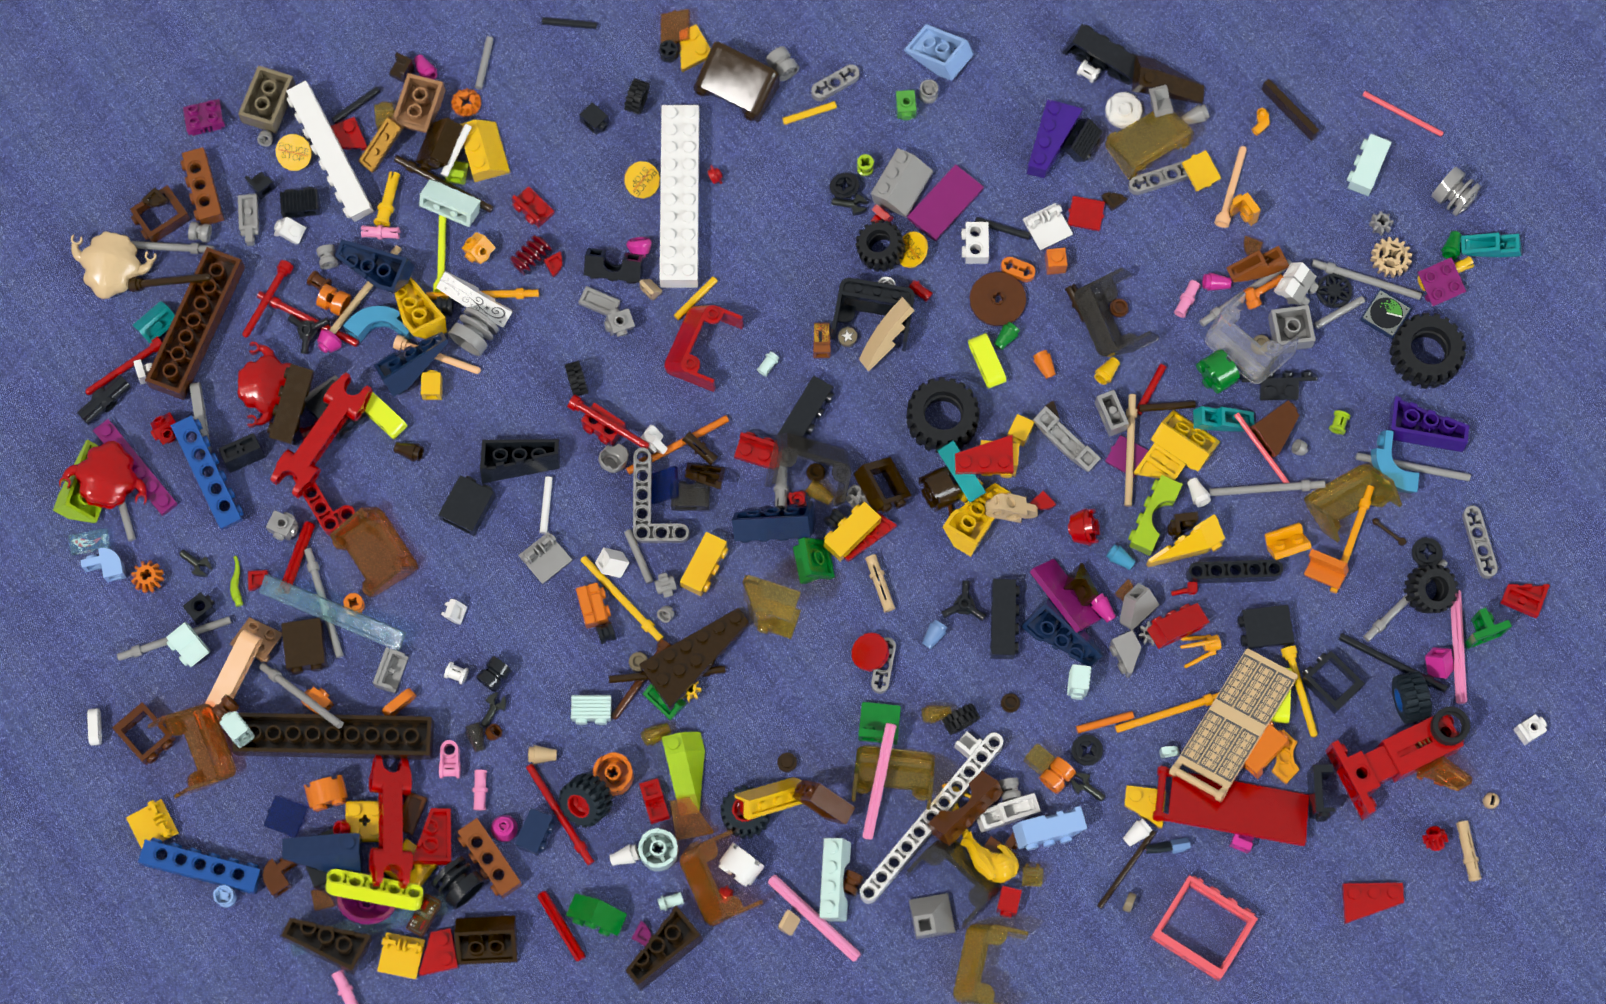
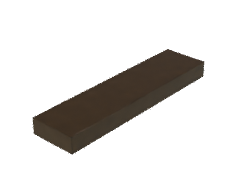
M1267 79L1263 83L1261 90L1313 141L1317 137L1319 129L1270 79Z

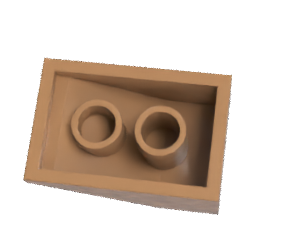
M408 73L393 119L404 128L428 133L446 92L444 83Z

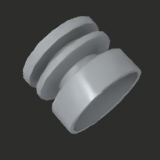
M1457 166L1448 173L1431 195L1439 204L1444 203L1448 199L1450 201L1446 208L1448 211L1456 205L1457 207L1452 213L1456 217L1471 205L1481 188V185L1478 183L1472 189L1470 188L1474 182L1473 179L1468 180L1464 184L1462 181L1466 173Z
M466 307L463 311L465 315L462 314L459 317L463 324L455 323L448 332V335L464 350L475 356H481L488 346L484 339L491 341L494 338L492 334H497L499 328L485 314L471 307Z

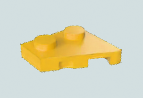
M696 24L680 32L681 71L684 72L704 62L709 54L710 47Z
M1154 443L1133 474L1158 479L1163 475L1176 480L1186 464Z
M1127 785L1124 806L1136 812L1143 819H1147L1155 824L1157 828L1162 829L1163 821L1158 822L1152 819L1156 806L1157 789Z

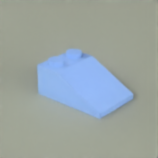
M927 24L904 49L905 53L932 72L951 81L973 56L967 40Z

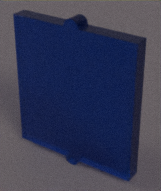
M677 466L652 473L653 505L679 497L678 483L680 480H678Z
M275 796L270 809L267 810L268 815L263 826L296 838L300 826L304 824L303 819L308 807Z

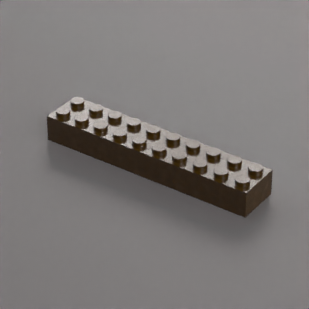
M238 713L253 732L255 738L242 748H239L233 742L232 748L236 756L374 759L375 755H379L383 759L432 760L434 720L432 717L334 715L343 722V726L338 729L320 714Z

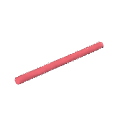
M1366 91L1362 95L1440 137L1444 133Z
M1240 413L1235 414L1234 416L1281 481L1283 483H1290Z

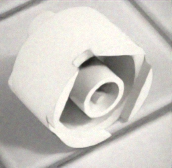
M732 843L720 859L719 862L721 864L718 866L730 875L734 873L736 875L734 879L745 887L748 884L751 885L765 867L746 851L737 847L735 843Z

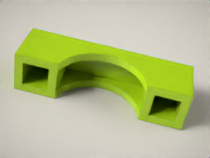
M1161 475L1159 480L1155 479L1151 488L1154 493L1152 497H1147L1143 505L1146 507L1144 514L1140 512L1136 521L1139 524L1137 530L1132 529L1128 538L1131 541L1129 547L1148 556L1151 555L1160 535L1153 526L1152 514L1161 507L1173 506L1183 484Z

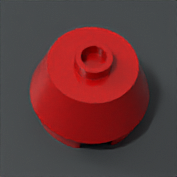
M1084 508L1070 515L1068 532L1073 542L1088 546L1099 542L1096 539V535H1100L1099 521L1093 516L1096 512L1095 509Z

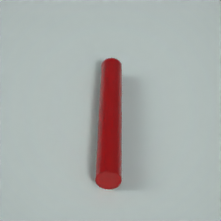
M1160 364L1136 408L1138 410L1137 415H1142L1143 412H1139V405L1148 403L1166 369L1165 365Z

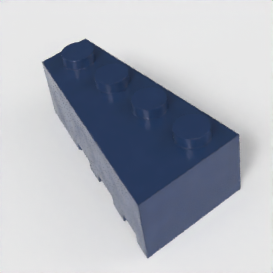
M813 501L806 502L807 506L797 507V503L790 504L785 509H779L778 506L770 507L765 512H761L760 509L735 512L732 518L734 541L748 543L753 540L767 542L773 539L786 541L793 538L798 540L804 537L810 538L816 523Z

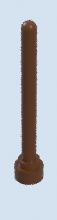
M660 639L654 655L671 645L665 640ZM645 680L633 683L611 714L612 719L616 720L619 718Z

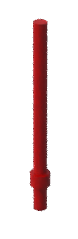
M260 291L257 298L262 300L265 293ZM273 296L269 302V306L274 309L279 308L303 321H319L281 302V299ZM327 325V326L321 328V330H324V329H328V330H329V329L331 328V326ZM339 330L335 334L340 340L354 347H357L359 344V340Z
M528 765L526 767L527 771L574 843V849L578 854H581L587 866L593 864L594 860L587 851V845L584 841L580 840L567 817L564 816L563 811L534 765Z

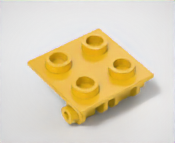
M162 799L156 802L152 800L147 803V807L126 817L141 849L145 839L151 841V838L165 841L179 833Z
M386 932L382 940L383 948L377 972L416 979L425 940Z

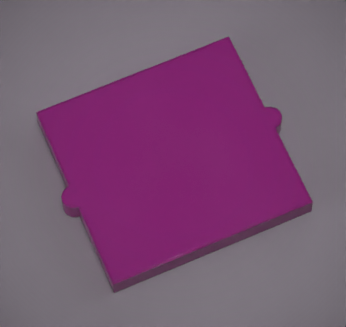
M1120 435L1115 445L1111 447V452L1105 460L1107 464L1126 473L1127 438ZM1134 443L1133 472L1149 451Z

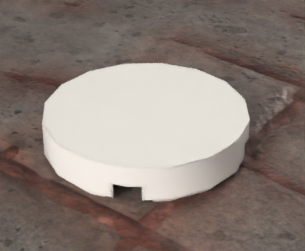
M1117 93L1107 101L1105 108L1106 118L1115 127L1122 129L1130 128L1140 120L1142 104L1131 93Z

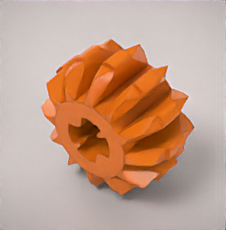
M149 560L146 565L144 561H141L140 568L137 565L134 567L137 572H131V576L134 577L131 582L133 585H136L135 588L138 591L142 589L143 593H147L149 589L154 593L155 586L161 588L158 582L164 581L162 577L164 571L159 569L160 565L158 563L153 565V562Z

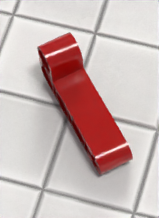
M293 476V479H294V481H295V483H296V482H297V477H296V476ZM316 482L304 492L303 497L328 536H336L354 526L358 521V516L352 506L344 505L332 511ZM311 491L317 492L316 496L312 498L308 497V494ZM320 507H326L323 513H317V510ZM346 513H352L350 519H343ZM329 523H336L334 528L327 529Z

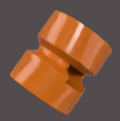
M325 284L318 294L316 305L325 310L330 309L331 313L340 316L350 304L351 295L342 290L337 292V288Z
M1056 757L1050 764L1051 769H1046L1039 779L1048 789L1059 794L1065 787L1064 782H1069L1076 774V771L1065 760Z

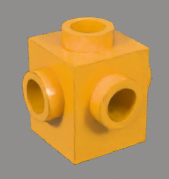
M475 232L472 237L465 241V245L461 249L466 253L464 256L471 263L477 262L482 264L489 258L496 247L485 235Z

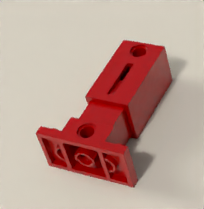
M1445 715L1440 719L1439 730L1444 736L1455 737L1460 734L1454 727L1455 723L1451 715ZM1432 717L1383 740L1375 750L1366 754L1360 751L1347 757L1348 751L1343 743L1340 744L1339 740L1331 743L1325 752L1363 821L1376 811V803L1369 795L1373 794L1381 784L1391 779L1396 783L1457 753L1464 746V740L1454 746H1446L1434 739L1430 731Z

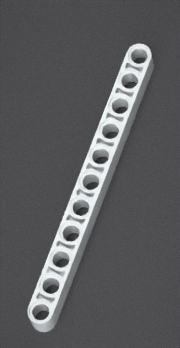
M990 733L862 885L860 897L864 903L871 904L879 898L932 834L926 817L929 814L937 815L941 810L951 811L955 804L969 790V783L981 771L984 772L999 754L1003 746V738L1000 734ZM997 740L999 746L991 747L989 741ZM983 754L987 757V760L979 762L976 757ZM971 769L975 774L972 777H967L964 771ZM954 784H959L962 786V790L955 792L951 787ZM947 799L950 801V804L947 807H942L939 801ZM922 829L925 834L922 837H917L914 831ZM904 844H910L912 850L904 852L901 847ZM897 859L900 864L897 867H891L889 861ZM879 874H884L887 876V880L880 883L876 880V877ZM866 889H871L875 894L873 897L867 898L863 893Z

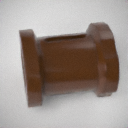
M314 270L307 279V285L314 286L319 289V292L325 284H332L331 279L322 277L317 270Z

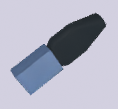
M1187 837L1145 847L1147 854L1172 851V854L1191 849L1190 841Z

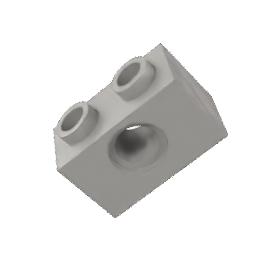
M1115 390L1097 396L1095 405L1108 436L1111 437L1127 431L1129 422Z

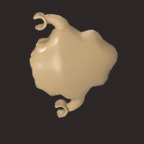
M104 231L101 235L93 237L91 245L83 249V251L79 249V246L83 243L82 236L78 243L74 242L75 235L71 236L72 255L85 269L83 281L100 299H109L118 293H124L128 290L129 279L146 274L157 259L156 253H154L153 259H148L149 252L147 251L145 253L147 262L141 265L136 257V246L130 241L128 236Z

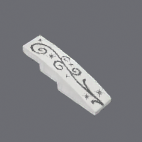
M447 271L444 272L436 286L437 289L463 306L471 307L485 314L502 328H504L512 314V309L496 302L495 298L479 291L478 287Z

